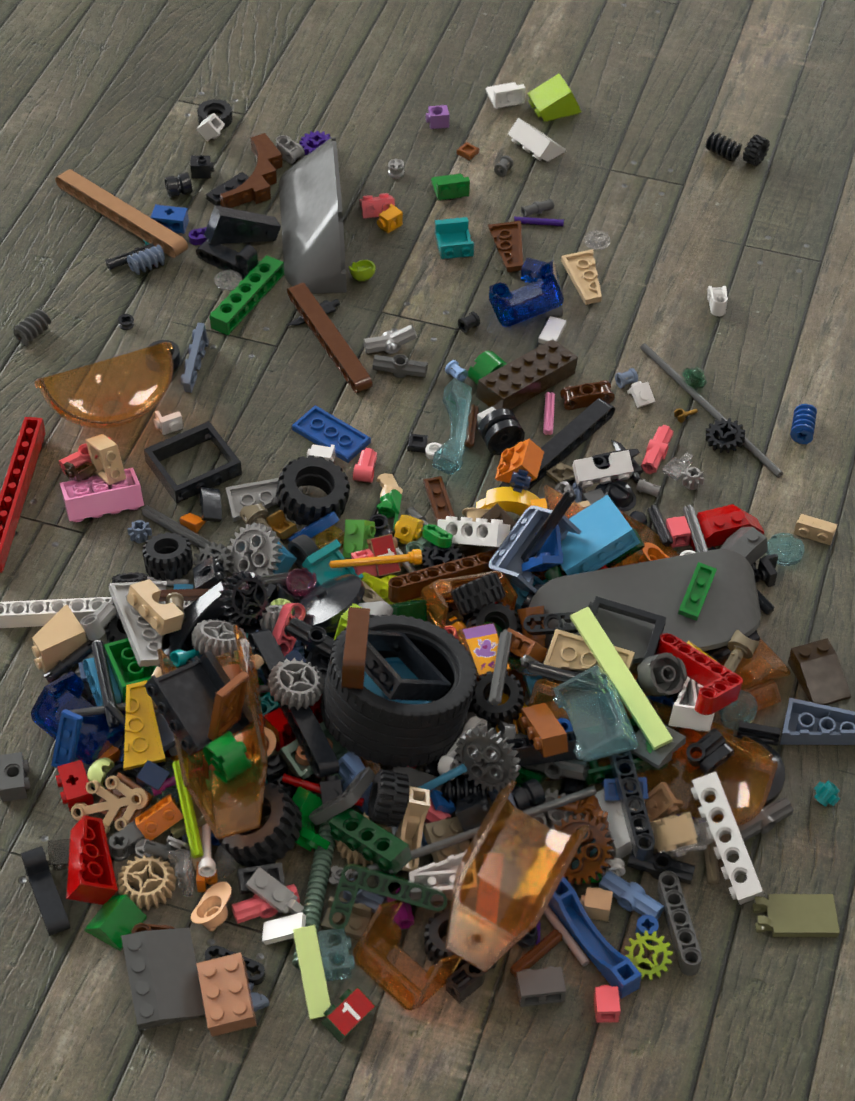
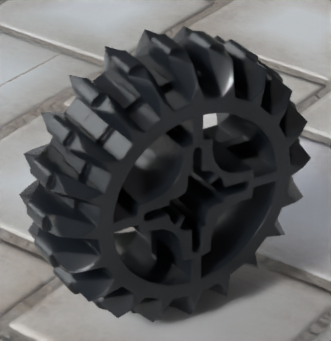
M235 572L232 576L226 578L227 583L224 582L222 584L224 590L219 591L222 594V598L218 600L223 602V604L219 608L225 610L223 615L229 617L228 620L235 622L237 625L257 623V619L263 618L262 612L267 613L265 606L270 605L267 602V598L271 596L266 593L270 588L264 587L266 581L261 580V576L255 575L253 572ZM242 583H247L246 586L242 587V589H238V587ZM248 607H251V609L247 613L243 614L244 610H247Z

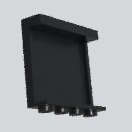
M211 650L205 652L199 660L156 678L155 675H152L144 685L147 694L153 699L158 711L164 716L170 730L176 735L181 747L189 757L202 751L207 744L212 742L208 738L215 695L216 692L231 681ZM245 701L240 720L226 731H230L233 736L248 729L256 720Z

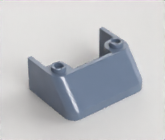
M535 505L530 506L524 511L489 561V567L495 573L519 589L531 592L532 594L538 591L532 586L534 575L531 572H522L521 564L524 562L521 559V555L535 537V533L539 531L553 511ZM565 515L557 524L561 533V541L566 538L568 531L579 535L582 532Z

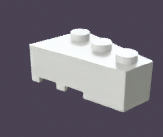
M687 677L683 689L673 705L668 726L694 729L696 731H710L715 713L701 715L694 709L699 689L704 686Z

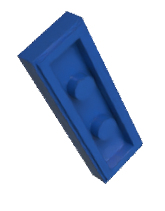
M67 709L61 711L51 766L57 768V766L75 762L83 716Z

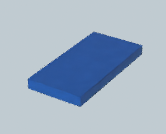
M316 405L292 425L293 431L316 445L326 447L335 445V456L347 463L371 443L369 436Z

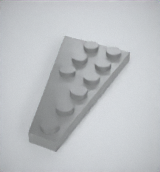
M152 581L160 590H166L167 581ZM138 582L110 583L109 592L139 667L159 666L162 636L127 601L130 585Z

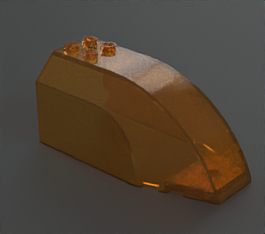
M514 780L498 793L463 856L454 877L445 949L483 972H486L509 949L538 924L589 829L588 825H584L573 834H566L550 829L517 809L508 800L510 793L517 783Z

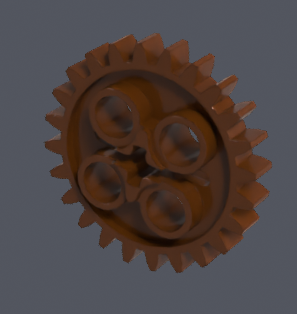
M577 814L576 820L573 816L569 815V822L561 819L562 826L560 827L555 824L554 827L557 831L555 833L549 831V834L553 837L552 840L548 839L545 841L550 844L549 848L544 849V851L550 853L545 858V860L552 862L548 867L552 870L556 869L554 875L558 877L562 874L571 885L575 883V880L579 886H582L583 880L587 884H591V878L598 881L597 874L606 875L603 868H611L607 861L614 860V857L609 855V852L615 851L614 847L609 846V844L614 842V839L607 838L611 832L604 830L605 824L600 823L598 825L599 820L597 818L591 821V816L587 814L584 820L581 814ZM583 830H587V837L580 840V833ZM569 841V848L566 851H562V844ZM582 846L581 853H577L579 851L578 847ZM598 848V855L595 858H591L590 852ZM575 860H579V867L573 870L572 863Z

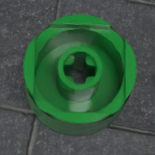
M487 350L474 360L476 364L474 367L470 366L468 377L478 385L479 379L505 366L507 363L493 351Z
M230 731L224 733L203 748L206 762L208 765H213L216 769L213 773L223 783L233 780L252 767L251 762L245 755L247 752L246 746L242 741L237 742Z

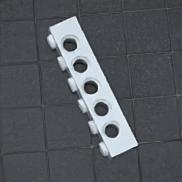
M717 772L692 780L694 787L690 789L694 799L700 800L701 807L698 810L702 820L707 819L709 826L706 827V831L710 840L715 839L717 846L713 847L717 859L722 858L724 866L721 867L725 880L730 879L732 887H729V891L733 900L738 899L741 905L754 900L755 896H765ZM708 795L716 796L715 801L712 803L705 802V799ZM717 814L724 816L723 820L719 823L713 822V817ZM724 834L732 836L731 840L727 843L720 841ZM731 854L739 855V860L735 863L729 862L728 858ZM739 874L747 875V880L743 883L736 882V877Z

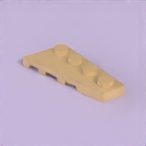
M593 249L561 256V262L585 305L601 302L602 298Z

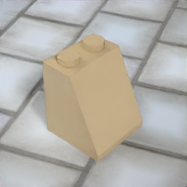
M68 605L63 606L32 637L34 646L31 649L36 657L34 662L38 670L42 669L44 673H47L57 665L59 660L62 661L87 642L85 630Z

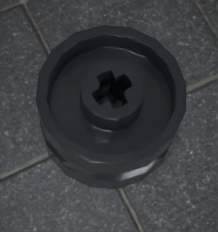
M509 409L493 410L478 425V432L490 453L494 455H501L505 449L523 442L525 438L524 430L513 411Z

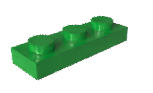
M698 562L678 614L697 621L716 574V568Z

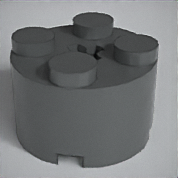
M671 653L649 656L637 666L639 684L643 692L648 696L661 697L675 694L682 689L683 682L687 677L684 663L680 658H676Z

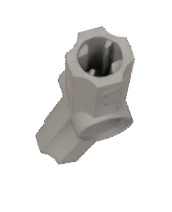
M411 324L396 332L389 330L384 332L382 336L364 339L365 353L386 351L389 354H394L400 350L401 345L418 338L417 333Z

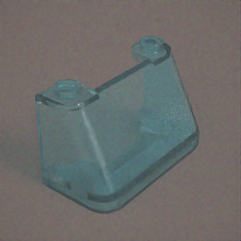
M598 665L553 688L556 695L554 701L559 709L563 708L567 712L578 740L575 743L574 753L579 760L582 759L584 762L627 752L639 746L614 683Z

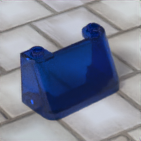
M553 261L541 266V280L510 292L509 287L502 282L489 286V300L502 326H513L558 308L563 304L564 295Z
M71 671L46 685L31 710L32 720L55 740L57 738L61 711L64 709L73 710L94 707L81 696L84 690L82 679ZM104 714L83 716L76 757L85 764H92L125 734V728L121 724L117 728H110Z

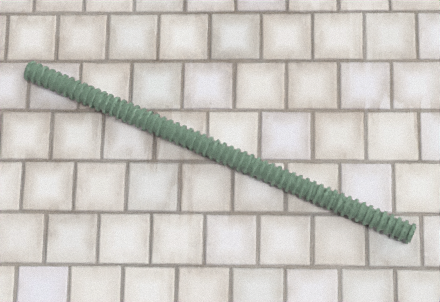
M345 747L336 752L335 755L339 760L349 751ZM339 773L330 775V776L338 775V779H343V778L339 775ZM332 818L321 823L319 826L318 835L331 843L327 850L318 847L317 850L315 849L312 869L310 871L311 875L309 876L306 898L304 900V910L302 911L306 915L305 927L315 925L317 936L336 842L330 833L329 821ZM295 947L292 965L300 969Z

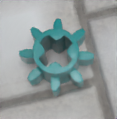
M829 780L826 783L820 781L814 787L816 790L814 797L823 806L826 807L828 804L834 806L840 800L838 797L840 790Z

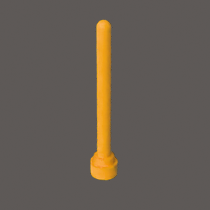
M414 549L408 552V554L333 560L329 562L330 568H343L399 562L421 565L422 552L420 549Z

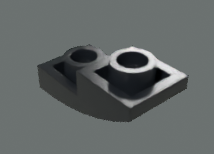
M201 487L200 506H202V520L220 522L222 520V505L219 489Z

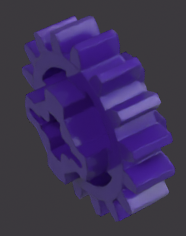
M310 131L309 135L305 133V137H301L300 145L303 147L305 155H308L331 137L330 134L325 135L324 131L322 133Z

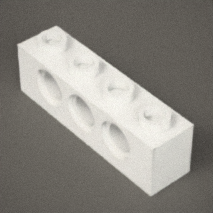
M446 516V520L438 519L437 526L453 535L452 544L500 547L510 533V525L503 524V520L491 519V523H488V519L476 518V522H474L472 518L461 517V521H459L457 517Z

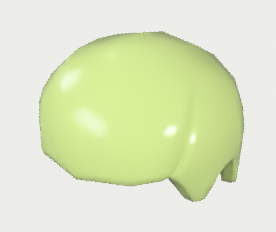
M109 758L96 760L88 769V781L97 780L100 786L105 788L103 783L105 782L106 774L115 766L114 762Z

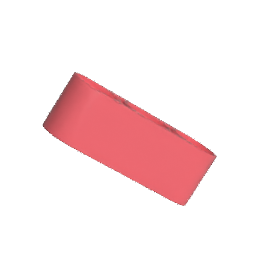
M287 603L283 605L272 632L277 644L281 646L284 656L293 650L296 638L285 634V627L288 626L293 617L303 621L306 614L305 607L300 603ZM292 608H294V610H295V615H294V616H292V613H291Z

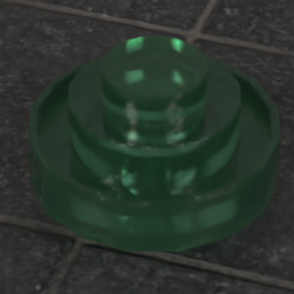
M699 367L685 368L682 372L685 378L684 381L693 388H704L707 384L705 372Z

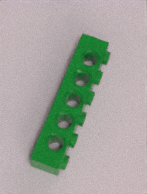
M267 255L259 261L257 266L248 273L244 280H241L228 297L221 301L220 305L211 312L209 316L211 329L229 335L284 276V262Z

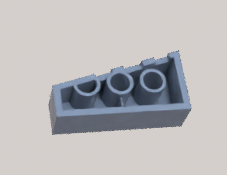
M789 698L780 745H855V712Z

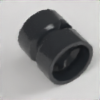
M188 172L180 173L177 177L174 175L164 177L169 198L179 196L180 193L184 195L193 192Z
M535 778L523 782L522 787L516 785L506 791L512 793L518 813L546 802L544 790Z

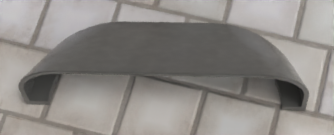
M331 137L286 170L279 180L284 275L291 286L304 282L313 294L347 292L336 137Z
M716 549L558 577L544 584L535 593L529 607L544 606V614L578 612L588 607L590 601L594 602L595 596L666 617L663 634H672L686 643L690 641L703 651L728 646V642L736 630H739L748 637L755 632L761 623V610L752 566L741 554L728 549ZM700 562L716 568L717 571L699 617L695 621L678 614L696 566ZM599 608L596 619L613 646L635 652L632 664L641 663L644 660L655 624ZM556 619L550 620L548 627L551 629L556 628L559 621ZM577 632V633H572V634L581 636L579 632ZM554 634L546 635L545 648L548 650Z

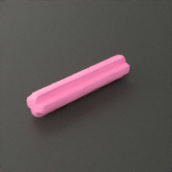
M553 392L545 394L543 427L545 435L553 434L555 394Z

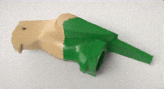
M384 473L377 478V482H380L382 490L380 493L381 503L377 505L376 509L378 514H382L388 519L394 517L393 532L395 533L394 527L398 521L403 490L398 486L393 474Z

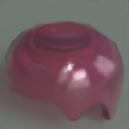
M307 568L294 569L289 572L286 578L287 589L292 594L302 597L312 591L317 583L315 572L311 573Z

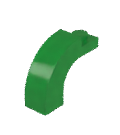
M298 787L292 800L302 814V830L299 831L300 837L295 843L310 852L312 848L317 850L318 847L327 850L331 842L316 834L314 824L308 818L316 808L323 805L322 799L312 792Z

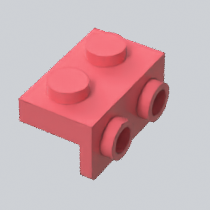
M389 193L379 194V197L367 195L363 196V199H359L363 218L379 217L380 213L389 209V205L393 204L395 206L394 198Z

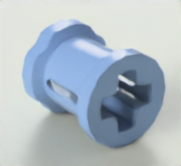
M456 360L450 361L445 367V372L452 375L457 383H461L468 376V371L462 369Z

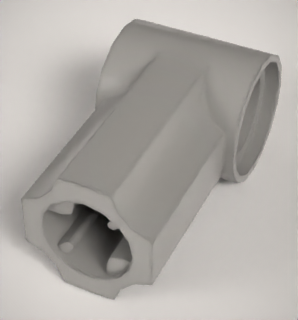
M103 602L93 614L82 618L80 623L89 640L94 641L101 638L105 634L104 628L116 616L117 609L110 602Z

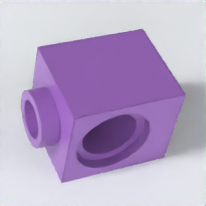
M447 105L428 106L426 123H429L430 129L449 128Z

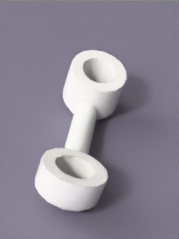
M475 716L466 722L462 734L448 753L439 760L438 773L440 775L458 767V761L454 758L457 755L455 749L458 747L456 743L470 728L473 730L478 726L481 729L485 726L487 729L488 723L485 719Z

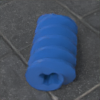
M800 404L794 409L790 435L799 444H808L813 440L817 409L811 404Z

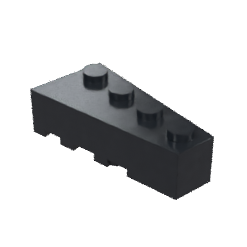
M214 206L204 236L210 245L276 241L281 225L274 216Z

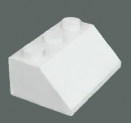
M519 118L508 133L512 137L511 141L517 145L521 143L523 145L522 149L528 153L532 151L534 153L533 156L540 161L544 159L548 162L566 151V149L538 129Z

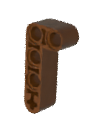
M349 607L341 688L363 689L370 609Z

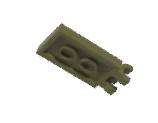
M768 894L767 899L761 896L754 897L755 903L752 904L753 913L767 912L768 917L757 916V922H755L756 932L772 931V937H838L840 934L833 894Z

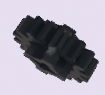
M721 418L720 422L714 420V424L710 423L709 428H706V441H708L709 447L713 446L714 451L720 449V453L723 450L729 453L731 449L737 451V447L741 448L742 443L745 442V430L742 424L738 425L737 420L731 422V418L727 421Z
M430 543V548L424 547V552H422L421 566L425 569L452 560H458L462 558V554H460L459 548L454 549L455 544L448 548H442Z

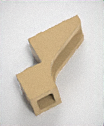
M410 786L404 818L395 833L396 837L409 844L410 851L421 848L424 822L430 808V790ZM419 858L410 860L401 870L411 872L418 869Z

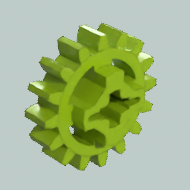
M647 930L644 931V936L642 937L639 933H636V940L629 939L631 947L625 946V950L629 952L625 956L629 958L641 973L642 980L645 975H648L651 981L654 974L661 978L660 971L668 972L665 965L672 964L668 956H672L673 951H667V948L671 946L670 943L664 944L665 937L662 935L660 938H657L656 931L652 933V936L648 935ZM646 941H654L659 945L651 946ZM639 945V955L633 958L634 950ZM643 947H645L646 950H648L650 953L654 952V954L652 955V960L654 964H652L648 958H642L645 956V951ZM664 953L663 961L659 966L657 963L658 956ZM644 964L650 966L651 970H644L639 966Z

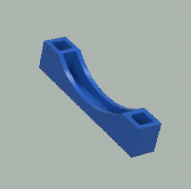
M562 875L546 884L543 899L612 987H618L619 997L622 999L639 989L641 973L628 957L614 949L601 935L582 906L576 891Z

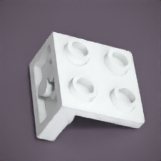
M513 82L486 87V92L494 108L525 103L524 84L516 85Z

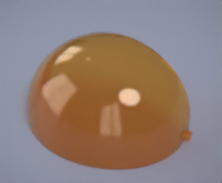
M167 341L90 365L38 378L35 381V386L39 388L43 398L53 411L71 423L95 429L123 426L149 413L167 392L173 374V360L170 352L172 344Z

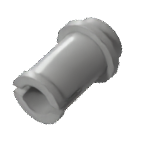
M640 479L636 487L639 493L644 492L658 497L661 486L646 482V479Z

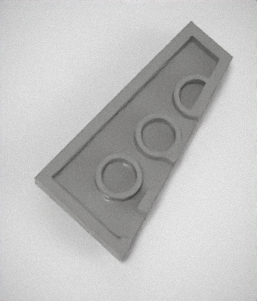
M279 478L226 487L233 522L242 519L239 514L244 506L262 503L267 509L276 505V489ZM300 486L298 489L303 493V488Z

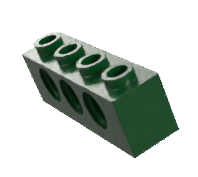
M352 808L337 814L329 821L331 836L336 841L343 842L350 850L357 851L367 861L374 862L385 872L388 871L395 875L412 860L409 844Z

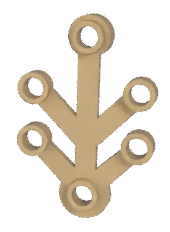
M117 776L108 777L105 780V785L108 789L116 788L126 797L118 798L100 786L97 780L89 781L86 784L87 792L90 794L96 793L106 801L87 805L83 802L77 803L71 808L72 817L79 821L84 815L89 816L92 813L109 810L103 819L105 833L107 834L120 808L128 805L123 817L115 821V828L118 831L123 829L120 827V821L124 822L125 828L136 809H142L147 805L148 795L141 788H129L120 782ZM111 779L115 781L114 786L110 784ZM92 783L95 784V790L91 789ZM135 795L139 797L138 803L134 800ZM77 808L81 811L80 816L76 813Z

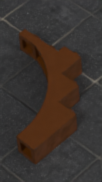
M265 133L251 137V151L258 161L254 172L236 189L220 194L221 207L233 208L253 200L258 204L271 199L270 185L277 183L276 169L283 167L281 152Z

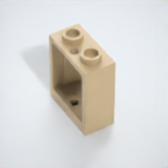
M104 434L86 439L91 462L97 469L94 473L108 485L125 480L126 475L118 445Z

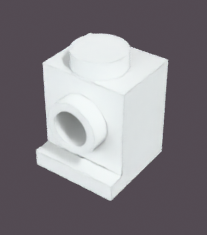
M312 444L311 449L307 451V457L309 455H314L316 458L321 456L325 457L327 461L330 459L334 462L335 445L326 447Z

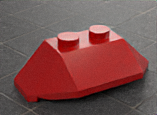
M734 504L698 512L697 514L707 548L723 545L726 539L741 527H754L764 534L758 519ZM690 537V545L693 551H696L692 537Z

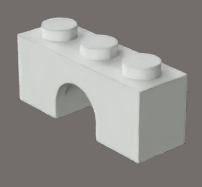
M629 450L611 453L608 458L610 467L604 470L594 465L592 457L574 460L572 467L577 486L586 488L593 486V483L607 484L613 479H619V481L629 479V476H632L634 472Z

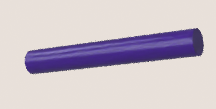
M514 217V221H521V224L564 225V220Z

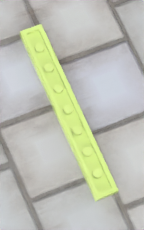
M586 607L571 614V621L652 749L656 750L672 742V736L590 608Z

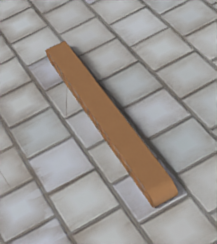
M68 169L55 178L60 189L149 244L153 243L155 247L159 244L167 255L175 258L188 249V244L183 237L73 170Z

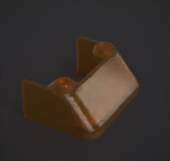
M492 571L434 581L422 588L420 599L427 600V611L435 624L444 629L449 607L446 602L454 601L451 592L461 585L487 574L497 573L506 593L504 599L499 600L503 602L502 605L506 606L508 604L511 611L515 610L518 595L504 574L499 571Z
M395 900L379 905L353 950V959L360 968L403 1008L411 1011L421 1007L446 984V979L452 975L463 956L459 953L442 958L438 964L432 965L426 972L397 945L401 938V928L393 918L403 902Z

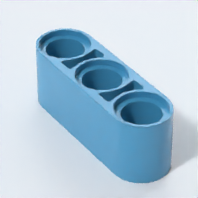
M94 657L84 659V673L96 705L104 706ZM108 663L116 704L121 703L120 691Z

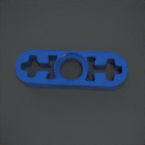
M333 511L288 538V541L290 542L302 534L312 538L337 523L339 518Z

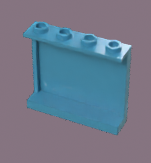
M608 495L569 518L582 532L579 535L568 531L566 538L561 541L563 564H561V567L567 575L596 571L640 543L634 530Z

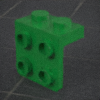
M459 173L431 178L438 201L470 196L469 177H463Z

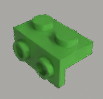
M345 520L344 558H351V553L369 549L367 539L374 538L376 532L375 522L368 520Z

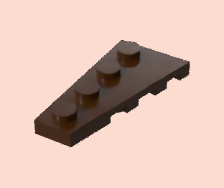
M521 221L489 224L490 234L506 271L516 272L524 270Z

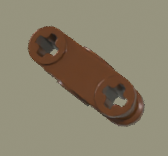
M607 380L567 386L560 391L561 398L564 399V407L567 410L589 407L598 398L607 403H611L615 398L614 393L610 389L611 384Z

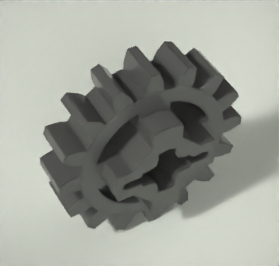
M212 542L210 546L206 543L205 549L199 548L200 553L194 554L197 560L192 561L195 566L213 557L224 566L225 578H227V572L232 573L229 567L234 566V563L230 561L234 557L223 544L220 543L218 545Z

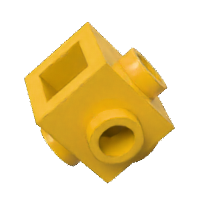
M401 515L400 520L396 522L394 527V537L399 538V542L406 545L409 542L417 541L422 536L423 530L421 529L424 521L409 515Z

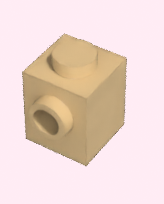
M587 887L586 895H581L580 902L590 919L609 921L613 891L603 890L599 887Z

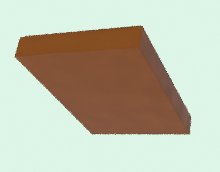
M244 671L216 692L208 738L212 741L224 734L241 718L249 674Z

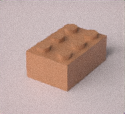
M236 953L196 963L207 1026L212 1037L257 1026L245 961L242 954Z

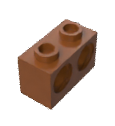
M508 627V632L512 633L510 652L520 658L527 654L543 663L548 649Z

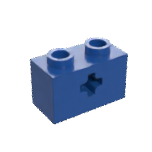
M155 205L150 218L175 233L184 234L189 222L188 208Z

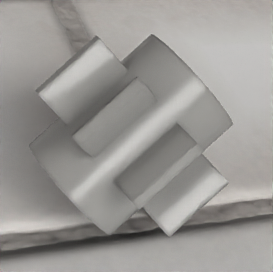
M696 467L687 468L686 472L681 474L682 485H685L689 490L698 489L699 485L704 483L703 472H700Z

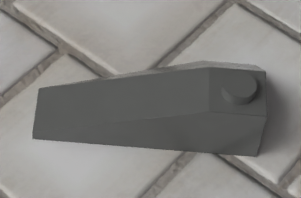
M741 527L726 539L721 549H728L741 554L752 565L768 551L767 537L754 527Z

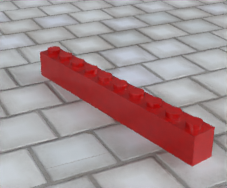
M24 417L0 492V573H3L46 434L43 418Z

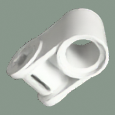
M708 286L707 298L711 313L715 316H723L726 313L727 288L726 286L722 288Z

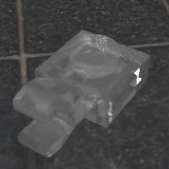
M686 452L680 459L672 458L663 466L662 472L678 481L681 478L682 472H686V469L692 464L690 459L693 455Z

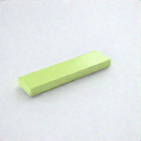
M315 925L293 929L309 1018L313 1020L326 1017L323 1013L331 1004Z

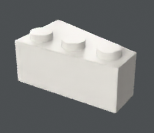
M603 788L595 794V797H597L602 811L608 813L607 821L609 822V828L607 830L611 834L607 838L614 839V842L609 844V846L615 848V851L611 852L612 856L622 859L629 855L632 850L620 801H605Z
M473 848L466 849V852L456 856L451 855L446 860L436 864L433 862L409 872V880L442 890L447 900L476 898L477 884ZM413 888L410 891L412 899H419L422 895V891L419 888ZM436 894L432 896L431 902L443 901V897Z

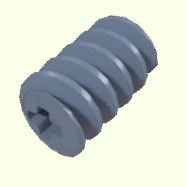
M159 244L157 247L153 246L151 249H145L144 252L134 253L132 257L130 255L127 256L130 269L135 271L137 275L140 274L139 269L143 273L146 272V267L152 270V264L155 268H158V262L164 266L165 256Z

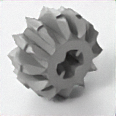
M275 604L265 607L267 613L262 612L263 618L258 620L261 629L274 630L283 605Z

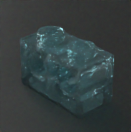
M344 928L318 931V943L326 982L352 978L351 969H355L354 956L349 955L348 949H352L350 935H345ZM338 943L339 945L332 946L331 944ZM335 963H342V965H340V966H336V965H334V964H335Z

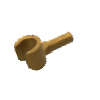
M678 408L674 411V417H677L678 422L682 423L685 421V417L698 413V410L684 411Z

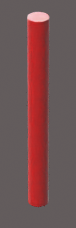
M284 774L282 777V782L321 794L319 784ZM360 798L354 805L362 807L365 799Z

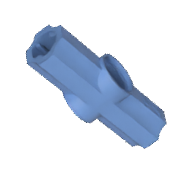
M611 871L606 872V875L603 876L599 883V888L613 891V897L627 911L634 910L642 916L651 915L658 920L664 910V905L648 896L643 887L638 883H628Z

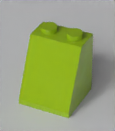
M560 74L527 93L530 98L528 100L532 109L536 108L534 109L538 118L542 117L544 122L582 112L572 91Z

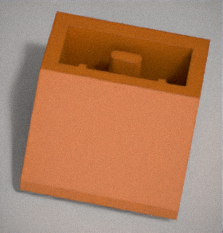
M530 438L519 442L509 449H505L501 454L495 479L510 483L513 471L518 473L519 469L528 471L527 476L531 477V481L537 479L544 451Z

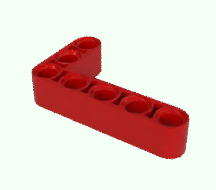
M669 633L661 634L656 655L671 653L676 658H680L685 665L687 676L704 686L699 689L694 708L696 712L701 715H711L738 699L743 679L739 675L678 637Z

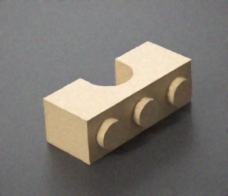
M150 579L131 584L127 601L161 636L181 630L184 613L173 602L159 604L161 590Z

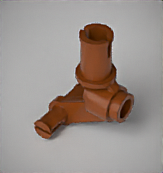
M593 795L584 800H578L556 808V810L572 812L575 816L579 813L593 816V819L597 818L599 820L598 825L600 823L606 825L604 830L609 828V822L607 821L608 813L602 811L597 797Z

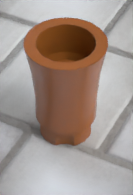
M544 606L518 609L517 613L523 635L545 647L546 635H530L523 626L527 616L544 614ZM533 621L532 625L529 626L531 627V629H534V626L538 624H536V622Z

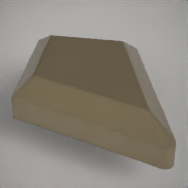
M561 462L547 471V475L557 483L575 479L573 467Z

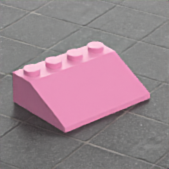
M124 469L126 479L108 485L97 475L79 482L75 480L61 482L60 487L69 521L81 522L84 518H99L103 514H118L121 510H137L140 506H144L141 486L134 469Z

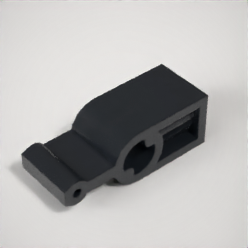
M493 949L481 961L474 959L465 963L446 979V991L460 1004L482 986L485 973L497 966L498 952Z

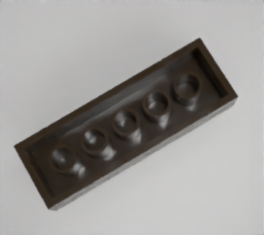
M552 339L479 379L476 397L496 410L501 408L512 410L575 374L578 357Z

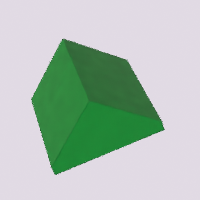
M115 895L102 906L84 930L115 949L122 951L123 943L121 936L132 934L133 927L143 923L147 916L127 895Z

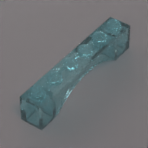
M456 378L444 388L443 402L447 408L451 423L450 437L448 442L444 443L434 453L432 465L450 476L454 472L459 471L463 465L462 456L465 451L464 442L467 438L466 428L469 424L468 415L472 400V387Z

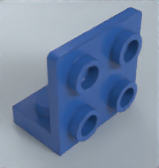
M559 525L555 527L538 551L537 557H531L529 561L521 564L522 572H543L563 564Z

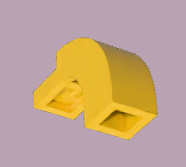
M499 487L488 490L486 498L476 502V508L491 509L494 505L498 504L503 510L522 516L524 511L531 506L530 500L540 498L524 489L520 493L514 491V487Z

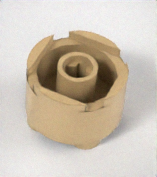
M690 812L650 822L655 839V849L658 852L677 849V846L697 843V834Z

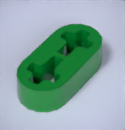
M432 524L423 527L422 537L438 547L448 548L452 546L453 535Z

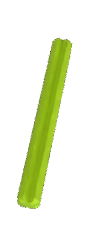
M183 760L174 761L172 765L192 857L196 859L202 857L204 853L190 788L187 787L189 782L188 778L186 779L185 764Z

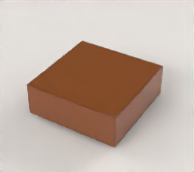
M468 142L457 149V155L469 161L479 153V148Z

